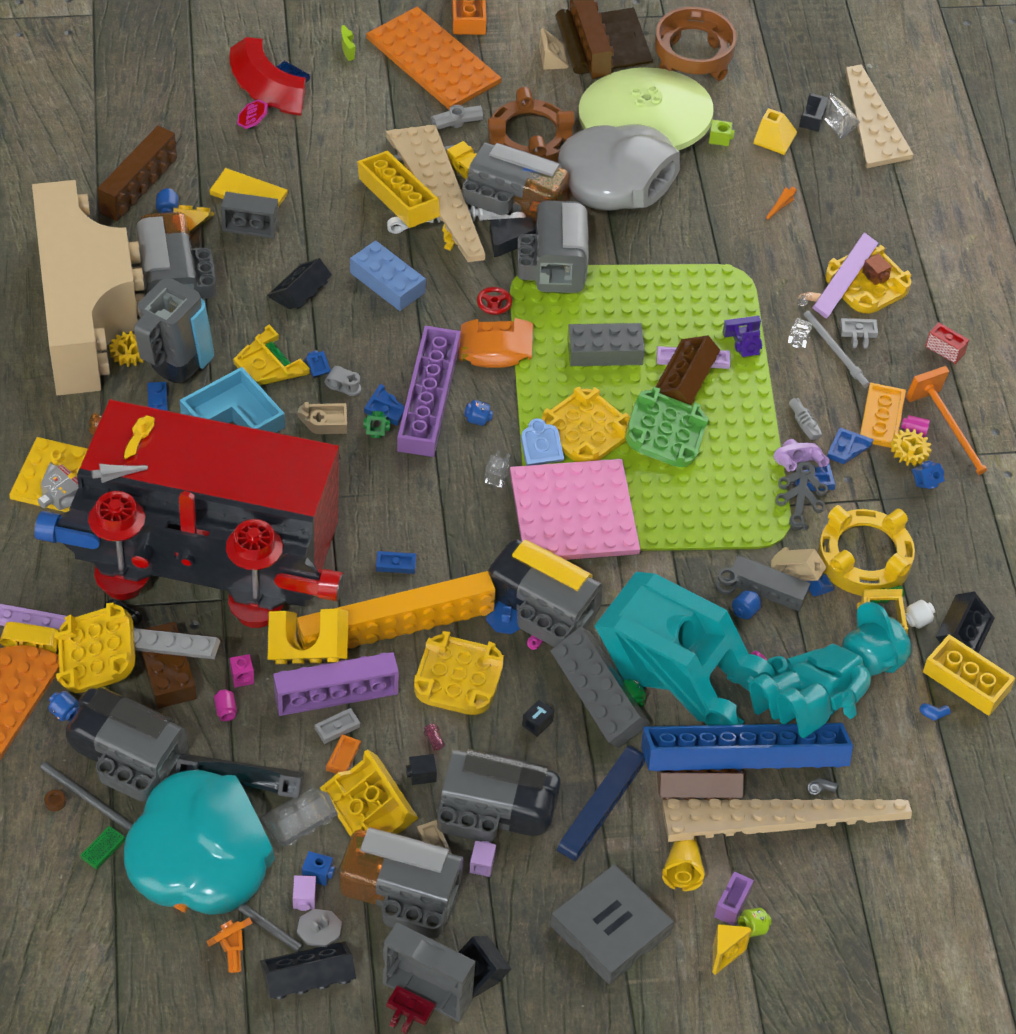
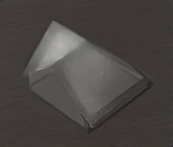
M829 93L824 119L841 140L860 121L833 93Z

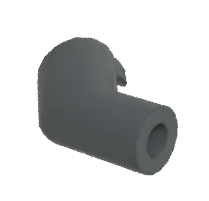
M818 778L809 783L808 791L814 795L824 790L835 793L838 783Z

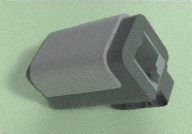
M542 201L537 207L536 234H522L518 237L517 276L522 280H536L537 289L542 292L578 293L584 288L588 272L589 233L587 209L580 202Z

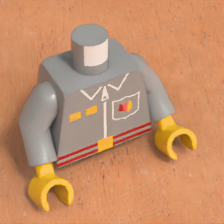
M56 449L51 452L53 462L49 463L41 482L43 496L37 500L42 508H46L52 503L58 510H63L71 506L78 489V480L62 464L58 465L59 462L65 460V455L60 453L57 458L59 451Z

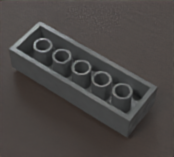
M580 626L551 650L554 658L610 744L620 748L642 731L643 727H647L650 724L590 631Z

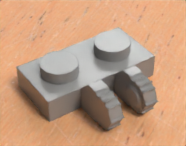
M841 318V337H852V348H856L858 345L857 337H863V348H868V337L877 338V320Z

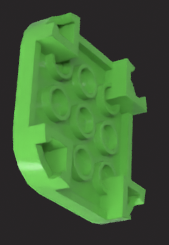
M653 387L652 390L641 391L634 403L625 431V438L629 446L639 453L672 466L687 467L692 464L700 451L699 447L708 423V417L700 409L701 405L695 402L691 406L660 394V388Z

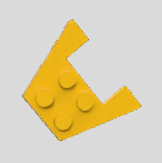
M270 324L265 327V331L262 334H258L255 337L254 342L247 345L233 359L234 365L238 369L243 367L259 386L310 374V368L301 358L284 367L265 346L266 343L270 341L275 342L279 339V334Z

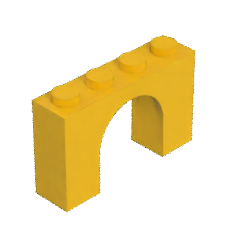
M321 609L319 637L316 643L307 650L302 649L297 641V613L289 611L269 612L267 660L275 661L276 665H287V661H292V664H305V661L310 660L312 664H321L322 660H327V663L339 662V659H347V610Z

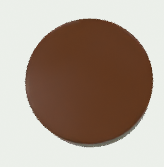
M60 790L49 791L44 797L46 808L50 811L63 809L66 805L65 794Z

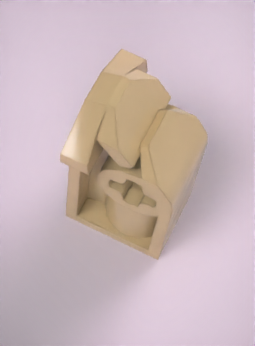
M304 402L299 407L298 417L311 432L315 434H347L346 403L309 404V402Z
M784 547L771 560V568L804 581H817L826 569L824 562L815 549L789 550L787 547Z

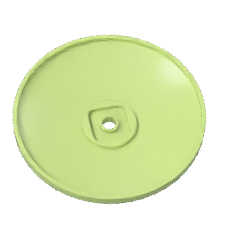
M631 68L606 75L590 85L582 95L579 103V120L583 129L601 125L616 127L639 124L649 126L663 133L671 141L673 147L679 151L697 142L709 130L713 120V102L705 88L681 73L660 68Z

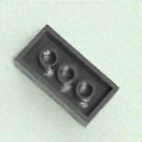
M641 323L569 324L567 341L570 366L643 365L645 350Z

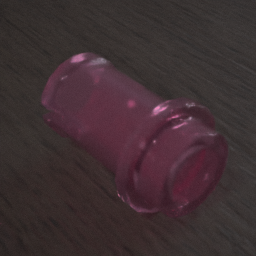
M434 723L426 725L424 727V735L428 737L434 751L442 749L445 744L438 732L439 727Z

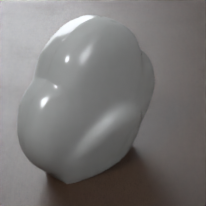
M639 124L616 127L601 125L584 129L569 137L560 148L558 163L561 164L563 182L570 188L574 198L581 204L596 210L637 209L652 205L668 190L680 171V152L673 147L671 141L663 133L655 128Z

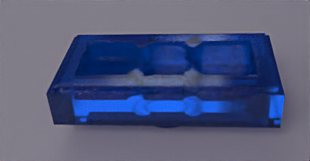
M285 60L277 66L278 69L288 74L305 77L306 83L310 80V74Z

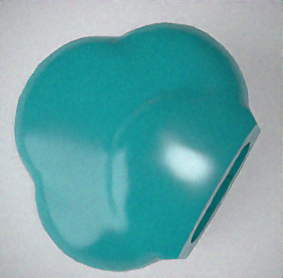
M203 770L182 771L161 781L148 796L143 814L131 826L124 844L125 870L130 882L139 893L148 900L162 906L173 907L176 904H185L194 911L208 915L228 913L246 904L261 887L267 868L275 860L269 839L237 776H222Z

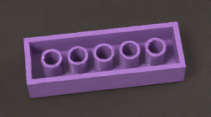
M394 652L380 653L379 655L369 657L362 656L358 659L341 660L336 663H323L318 666L301 667L296 670L274 673V697L278 714L282 716L397 695L399 671Z

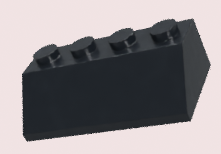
M345 941L330 944L326 947H317L260 960L270 999H283L288 994H304L309 989H326L331 984H347L351 980L356 979L353 956Z

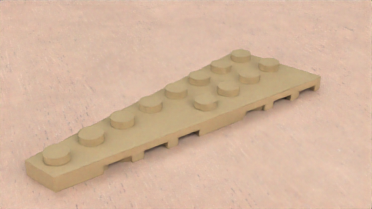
M862 64L846 67L845 73L850 87V96L853 101L852 106L855 110V120L861 138L860 143L863 148L866 168L913 159V152Z

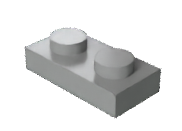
M351 708L315 724V730L324 744L341 737L342 734L345 735L360 728V721Z

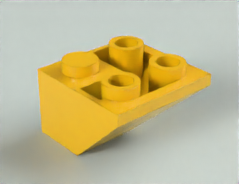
M768 108L761 120L753 144L785 155L797 135V131L785 114Z
M179 205V208H174L172 229L193 231L213 217L215 212H211L210 208L196 207L195 210L190 205Z

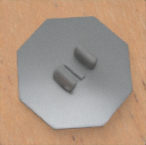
M313 909L300 917L297 934L307 945L326 947L340 938L342 922L332 911Z

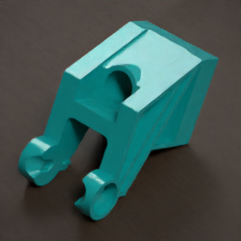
M635 572L594 625L623 680H637L643 687L670 690L697 721L705 722L706 725L744 724V721L736 715L737 706L729 700L718 698L710 683V674L717 665L727 674V680L740 684L748 691L750 681L762 674L768 675L771 678L776 676L773 667L765 659L748 653L726 609L655 573Z

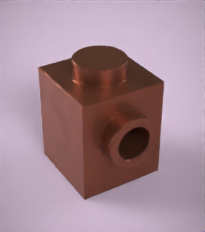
M878 253L865 260L862 273L874 285H877L889 279L892 266Z

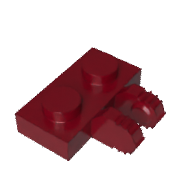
M397 985L386 1003V1007L396 1011L389 1026L395 1028L401 1015L408 1017L401 1031L405 1034L408 1033L414 1021L425 1026L434 1012L436 1004Z

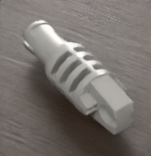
M799 398L791 399L789 406L793 409L795 419L802 431L810 440L820 439L822 435L821 430L810 410L803 406Z

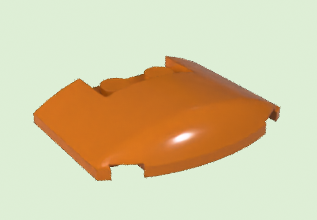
M514 318V321L479 322L478 319L461 324L459 360L463 362L464 358L470 361L473 366L486 368L517 365L519 360L526 357L530 360L532 359L533 323Z

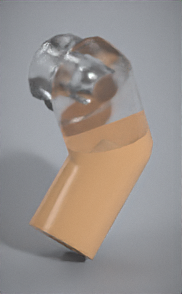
M814 292L800 294L798 296V304L806 306L808 301L816 302L821 294Z

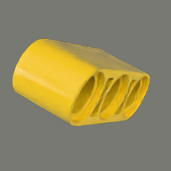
M7 622L0 638V644L4 647L16 645L34 646L56 653L58 640L54 638L55 630H58L44 626Z

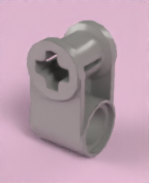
M334 366L324 381L328 388L349 396H356L361 392L359 384L360 375L340 366Z

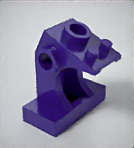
M760 316L724 320L723 335L724 337L733 336L736 352H739L742 357L760 355V349H762L759 330L761 324Z

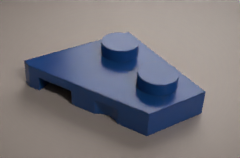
M380 384L365 406L364 413L372 414V411H383V415H387V420L398 426L402 420L405 407L392 394L389 395L385 390V386Z
M839 428L827 457L833 461L845 464L871 447L873 439Z

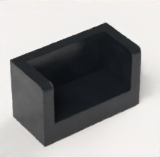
M810 93L805 111L801 115L799 127L819 132L829 98Z

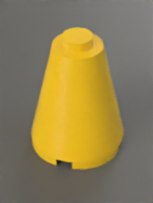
M695 836L693 840L674 841L662 871L664 883L672 889L679 887L682 888V891H692L703 884L705 872Z

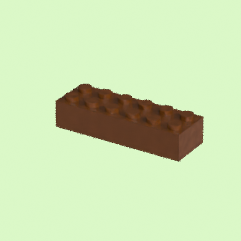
M569 0V11L571 12L589 65L591 78L610 75L611 68L614 67L611 56H614L613 46H610L609 35H606L605 24H602L601 12L598 13L597 1Z
M157 125L97 188L100 214L118 221L147 192V189L152 184H155L161 174H164L167 168L176 161L177 153L174 132Z

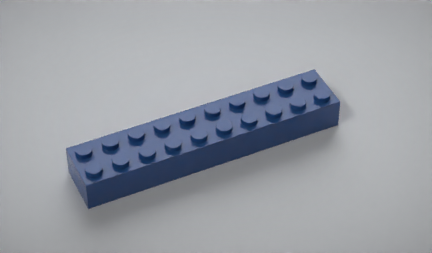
M825 723L805 738L799 736L797 724L643 727L641 749L649 771H699L702 769L740 770L744 768L780 769L789 767L821 768L850 766L853 744L843 723Z

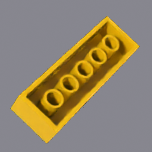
M388 150L357 161L359 179L409 228L440 217L439 198Z

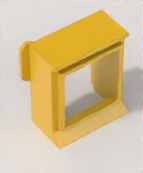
M864 589L861 602L857 603V609L861 604L870 602V600H895L898 621L908 634L902 598L903 589Z

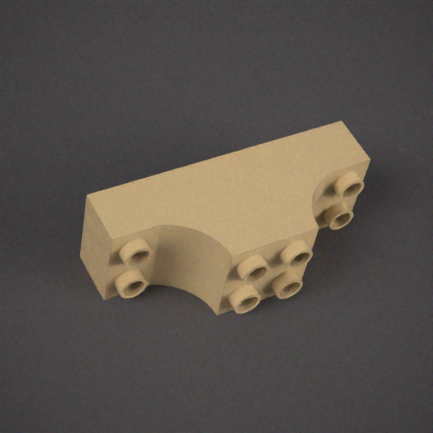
M76 180L32 184L49 348L56 396L101 391L100 375L110 374L107 352L102 353V351L107 350L106 346L112 339H116V335L121 336L122 332L129 333L134 331L135 325L138 322V303L145 296L144 293L135 294V291L144 290L141 266L131 267V264L141 263L138 241L128 242L126 227L105 226L87 217V215H90L88 194L77 195Z

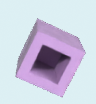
M475 841L470 862V873L491 876L496 853L495 844H491L488 841Z
M294 876L293 909L301 911L315 909L316 876Z

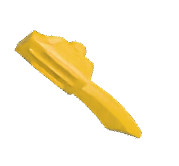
M146 415L138 419L132 428L134 436L125 450V459L136 455L141 439L147 437L154 427L155 418Z

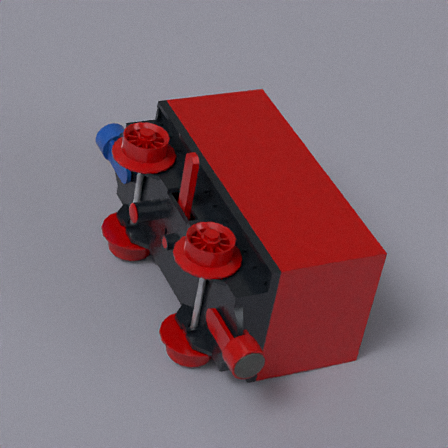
M109 399L77 473L78 489L69 511L62 516V514L42 510L36 519L35 538L52 543H63L75 553V559L94 563L96 566L94 578L97 585L111 598L116 600H127L135 597L145 586L149 576L154 575L226 590L229 593L228 605L231 613L243 625L250 628H261L269 625V612L281 611L286 603L305 607L307 600L315 596L337 602L343 589V572L329 569L322 570L338 524V445ZM146 415L155 418L154 427L147 437L141 439L136 455L125 459V450L134 436L132 428L138 419ZM99 464L146 465L148 467L147 470L127 474L104 483L101 482V478H92V470H100Z

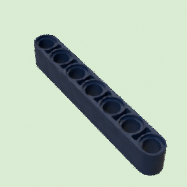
M630 745L627 746L561 839L557 852L575 862L578 860L643 767L645 758L641 751Z

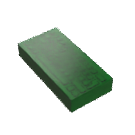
M108 826L80 855L81 859L97 870L125 842V837Z

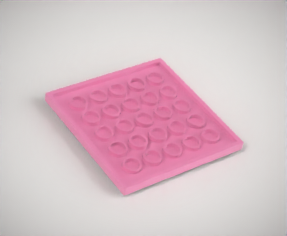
M622 459L510 467L521 541L526 539L565 560L640 554Z

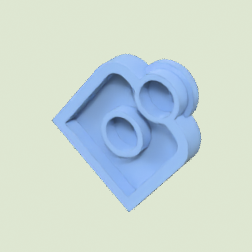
M536 418L531 420L528 428L521 435L526 466L563 461L564 456L558 429L553 425H546L542 419Z

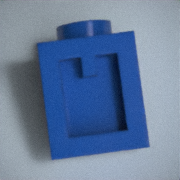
M316 350L307 354L308 356H306L304 362L308 364L312 378L330 373L331 369L324 351L318 352Z

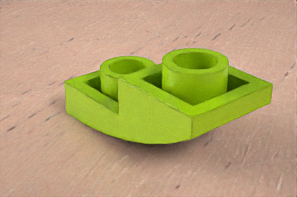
M342 25V49L346 58L351 61L355 59L356 47L353 43L354 36L351 30Z

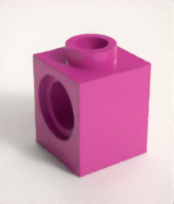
M250 654L230 658V672L234 688L254 684V671Z

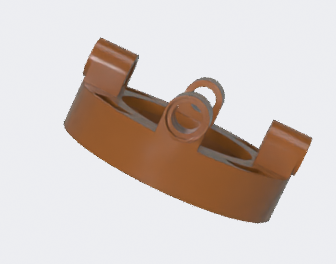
M683 7L672 10L660 19L656 27L654 44L656 53L661 59L659 68L689 74H710L717 81H721L727 75V65L734 56L737 34L733 24L725 16L711 9ZM698 29L708 32L707 40L712 48L720 46V50L710 59H689L677 55L672 50L670 44L674 45L679 41L682 30Z
M521 87L516 92V101L501 106L491 118H488V141L493 145H496V143L503 144L558 163L560 149L557 150L556 148L562 141L565 142L572 136V127L575 122L573 110L562 111L551 103L535 100L532 97L530 88ZM519 114H536L550 119L554 123L557 133L553 140L545 144L542 136H533L529 139L527 147L513 142L507 136L506 123L509 119Z

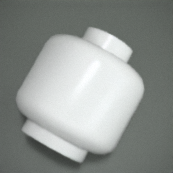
M918 600L907 607L905 613L906 620L911 627L920 629L933 622L935 609L930 602L926 603L924 600Z

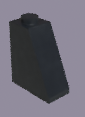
M532 217L490 220L489 232L494 257H499L517 249L518 237L520 235L536 234V224H533Z

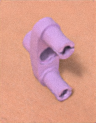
M794 439L787 440L773 455V459L779 465L784 466L788 472L790 470L794 471L798 462L814 460L820 467H825L829 464V458L823 454L818 445L815 443H798Z

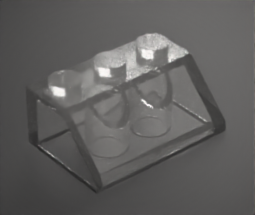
M311 787L301 793L299 798H292L260 817V820L277 843L291 846L301 836L310 835L318 826L330 823L333 820L332 818L337 816L338 813L327 792Z

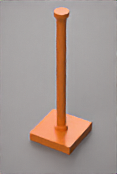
M943 366L915 376L906 395L909 403L931 396L974 464L976 473L978 475L985 473L987 467L981 463L938 395L948 376V368Z

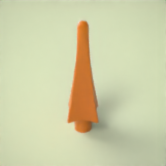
M792 186L790 189L785 187L778 201L766 216V219H770L780 209L795 200L793 196L797 191L795 187Z

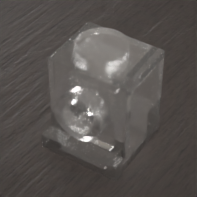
M796 318L790 331L788 343H791L796 348L806 347L813 323ZM797 327L805 328V329H807V330L804 331V330L798 329Z

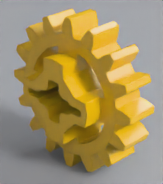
M132 331L129 334L122 332V336L116 335V339L111 340L109 349L110 356L114 358V362L119 361L121 366L126 363L127 367L130 366V363H133L135 366H137L138 361L143 363L139 355L136 337Z
M906 429L905 432L900 430L898 434L894 435L890 444L892 446L891 452H895L894 458L899 457L900 463L906 461L907 466L909 463L916 466L917 462L921 465L922 462L927 461L932 451L930 449L931 443H926L928 437L923 438V433L917 434L915 429L913 432H910L909 429Z

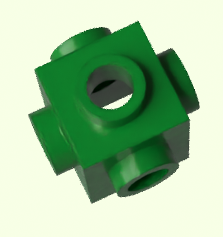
M372 411V414L369 413L367 418H364L363 429H366V434H370V437L381 438V436H385L386 431H390V420H387V415H383V411ZM379 420L381 426L376 427L374 421Z

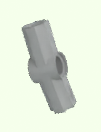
M453 105L449 111L431 116V123L436 125L437 130L448 126L459 128L463 126L464 122L483 120L481 105L467 108Z

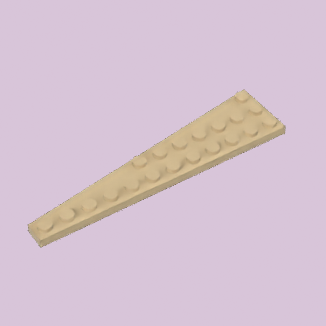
M436 125L386 131V138L392 147L397 150L399 158L403 159L405 167L439 198V219L444 222L446 230L452 234V239L458 245L467 262L485 260L484 249Z
M902 799L662 800V811L668 842L693 840L694 836L705 835V838H714V834L720 833L725 834V836H734L736 832L741 831L744 834L816 828V824L827 823L829 827L836 826V822H846L847 825L855 824L858 820L871 823L911 819L912 816L909 801Z

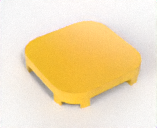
M882 245L875 247L869 258L879 253L892 266L889 279L886 282L874 285L862 273V266L841 297L857 312L868 314L877 312L904 298L910 290V272L908 270L903 272L885 254V247ZM847 256L839 260L833 258L829 261L825 275L828 284Z
M580 386L574 389L571 396L551 410L546 408L542 416V420L546 425L550 424L558 429L563 453L575 462L599 461L626 441L625 431L630 419L626 412L624 414L620 413L600 396V390L594 387L593 390L581 389Z
M106 603V608L78 617L70 614L64 618L66 621L59 630H55L54 638L58 640L60 673L56 674L57 681L67 690L74 693H83L90 688H100L119 682L131 673L135 665L134 628L132 616L123 607L114 603Z
M446 631L433 638L429 637L414 679L416 697L425 704L468 715L484 713L493 702L503 669L504 655L496 648V644L490 641L488 645L451 637L450 632Z

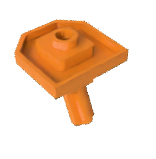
M250 917L242 922L237 921L233 923L230 920L220 926L222 930L217 932L218 935L206 941L209 947L220 942L224 952H227L229 973L241 971L242 929L252 924Z

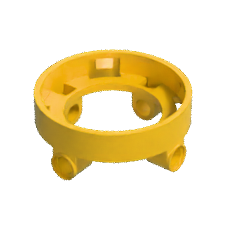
M840 505L835 506L828 515V524L822 532L818 547V554L826 566L824 574H827L830 581L837 587L862 596L864 589H888L902 585L909 576L915 555L913 540L905 529V525L908 522L905 512L897 508L887 515L868 509L846 511ZM852 527H875L885 532L893 540L897 552L888 560L884 569L876 571L861 570L854 567L855 559L849 551L843 550L839 552L838 540L840 536ZM826 539H829V552H826V546H823ZM860 579L866 581L879 580V583H862Z

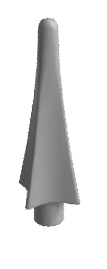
M99 464L100 470H92V478H101V482L104 483L127 474L147 470L148 467L146 465Z

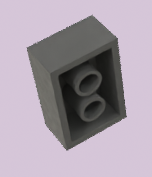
M225 192L221 205L222 231L274 239L279 224L278 199Z

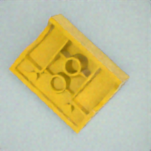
M368 749L364 751L363 760L351 770L338 772L320 787L356 846L357 837L364 838L370 827L398 834L418 819V816L380 758Z

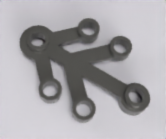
M806 461L800 462L797 465L795 473L788 477H781L778 482L779 488L785 490L791 483L800 479L798 486L785 494H778L775 499V503L778 506H784L787 501L797 496L795 513L789 520L790 528L793 530H801L804 526L805 519L802 516L805 497L816 513H822L825 508V503L818 500L807 487V481L816 489L815 491L818 496L826 495L828 487L818 481L814 476V466ZM803 468H806V469H808L809 471L805 472V471H803L802 469H803ZM785 481L787 485H782L781 482ZM823 488L825 491L821 492L818 489ZM783 498L785 501L780 502L778 499ZM816 505H821L822 508L818 509ZM797 518V519H800L801 521H800V522H796L794 519Z

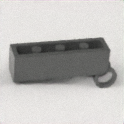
M738 555L732 568H723L719 571L716 589L724 595L732 594L735 591V587L753 591L772 602H777L790 609L800 611L808 595L811 583ZM725 572L730 573V577H721V575ZM721 583L726 586L732 585V588L730 590H724L720 587L719 584Z

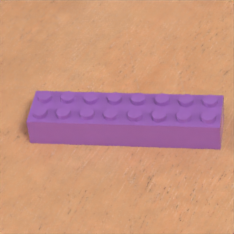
M431 326L424 327L397 437L398 452L430 457L435 456L460 348L461 331Z

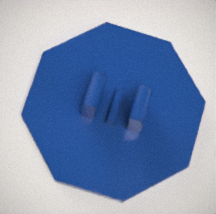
M499 601L494 604V611L487 615L486 621L499 633L513 634L520 630L517 625L518 611L512 609V606H507Z

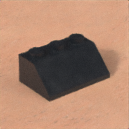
M321 258L301 263L267 296L287 309H299L306 304V299L313 297L317 293L316 290L328 283L327 280L332 274Z
M975 591L956 594L936 634V638L941 643L950 634L979 653L995 617Z

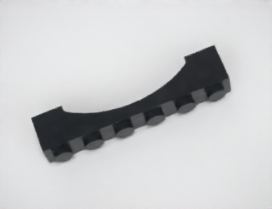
M181 754L179 756L175 772L176 774L182 771L203 770L222 776L234 775L237 776L242 786L258 788L280 796L299 798L301 795L304 772Z

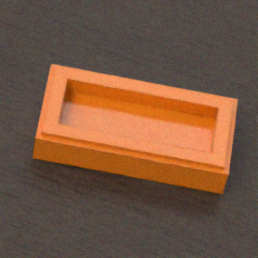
M342 734L326 765V771L335 774L348 771L361 746V741Z

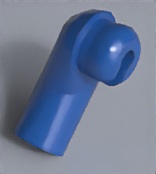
M923 703L919 708L920 712L931 720H938L951 713L947 705L936 708L931 704Z

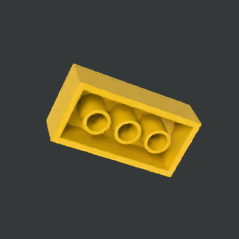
M950 634L927 658L923 673L988 716L992 714L1009 694L1015 681L1014 676Z

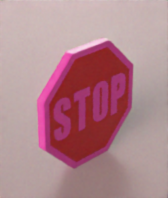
M261 100L247 104L238 114L237 125L244 129L258 125L267 114L268 104Z

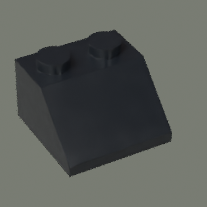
M473 936L458 952L475 961L472 999L497 985L511 970L488 936Z

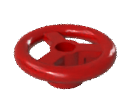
M488 287L478 294L477 304L485 313L498 315L505 313L511 308L512 296L503 288ZM498 292L501 293V295L490 296L487 293ZM482 299L487 301V307L483 304ZM507 299V304L501 308L502 301Z

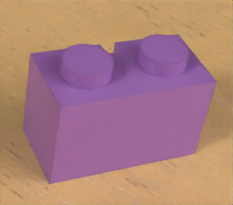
M734 872L717 904L714 917L734 926L751 893L754 880Z

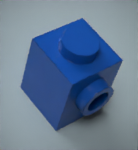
M308 851L302 867V876H316L317 884L327 886L328 880L333 879L336 867L333 866V858Z

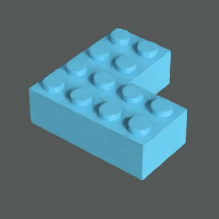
M243 367L180 400L181 414L225 423L233 421L239 426L274 433L285 428V413Z

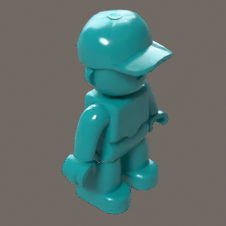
M865 602L857 609V627L844 637L842 647L832 643L825 648L812 650L785 659L782 656H776L768 659L767 662L773 667L776 676L771 678L768 675L762 674L749 683L754 713L759 715L765 710L770 709L771 718L774 720L779 718L780 723L784 725L796 718L799 736L802 738L807 737L822 727L828 721L830 715L834 714L841 707H843L844 715L852 719L857 714L856 703L865 695L870 687L871 676L882 672L895 673L897 669L901 668L911 655V640L899 621L889 617L882 606L874 602Z

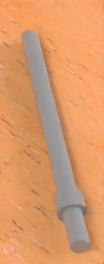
M806 311L804 313L806 319L850 370L852 377L857 379L864 388L868 387L870 383L864 377L863 371L853 364L810 311Z

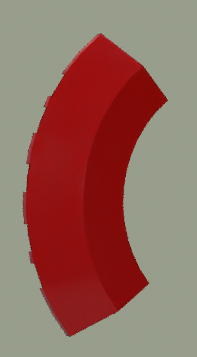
M245 37L230 48L229 58L232 74L237 79V83L242 90L245 89L254 100H261L267 103L269 108L275 107L283 113L302 115L306 95L305 77L294 76L275 67L264 54L262 38Z

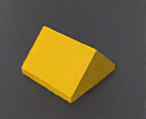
M718 924L713 943L712 972L715 975L746 951L751 934L749 927Z

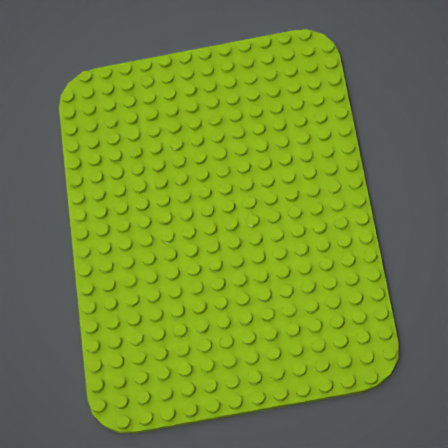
M730 264L588 265L587 280L584 283L583 290L578 293L542 292L537 289L536 280H522L518 276L513 279L510 287V295L512 296V306L510 308L511 321H514V318L533 323L532 359L528 360V357L519 360V364L515 365L522 466H526L521 443L522 432L528 428L531 420L536 418L542 419L546 408L551 410L571 396L574 389L579 386L581 389L591 390L595 387L600 390V396L622 414L626 412L631 416L634 403L640 392L652 390L657 385L667 366L657 364V346L677 347L681 339L709 335L720 350L730 351L729 369L710 368L709 374L706 376L702 387L691 404L693 406L696 402L701 405L700 409L708 417V423L699 447L700 451L693 463L687 467L672 466L637 452L629 446L627 441L600 460L622 459L640 551L761 549L772 547L785 538L790 530L791 509L789 501L784 506H778L775 503L776 496L780 493L785 494L788 490L780 489L778 486L779 479L785 477L784 466L779 465L773 459L775 451L781 447L762 321L759 329L760 339L762 340L760 355L742 357L735 350L733 336L724 337L722 332L724 320L760 316L761 319L757 289L753 280L744 271ZM641 323L645 350L643 365L570 366L567 341L569 324ZM563 453V461L546 464L572 463L575 461ZM785 481L781 482L782 485H787ZM783 498L778 499L780 502L785 501Z

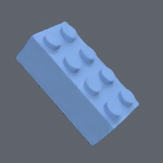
M376 240L350 258V273L399 311L425 294L426 278Z

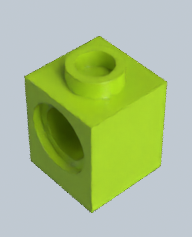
M712 120L709 143L729 146V142L733 140L735 130H732V122Z

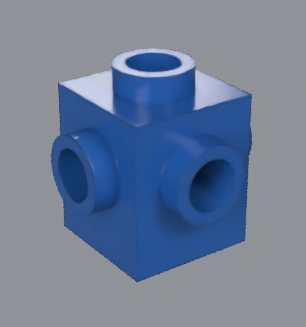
M932 460L924 461L921 463L922 466L912 469L916 487L932 489L945 481L943 467L940 463L932 462Z

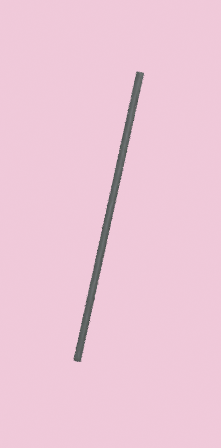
M47 762L41 765L40 768L124 829L130 830L133 824ZM246 904L238 908L240 912L250 917L251 920L296 952L302 949V944Z

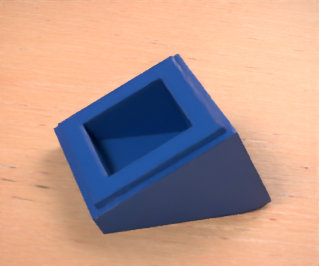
M822 574L817 581H806L811 583L809 590L813 596H819L835 589L827 574Z

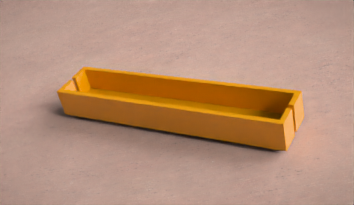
M486 571L334 609L348 611V648L352 649L359 645L372 644L376 641L392 639L396 636L412 634L416 631L429 630L436 626L449 625L456 621L488 615L494 611L495 587L489 572ZM320 612L297 617V639L300 647L304 650L311 648L319 637Z

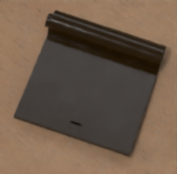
M634 7L601 12L602 24H605L606 35H609L610 46H613L614 56H611L614 67L611 69L653 63V58ZM561 9L556 13L555 17L573 72L575 74L590 73L571 12L568 9Z

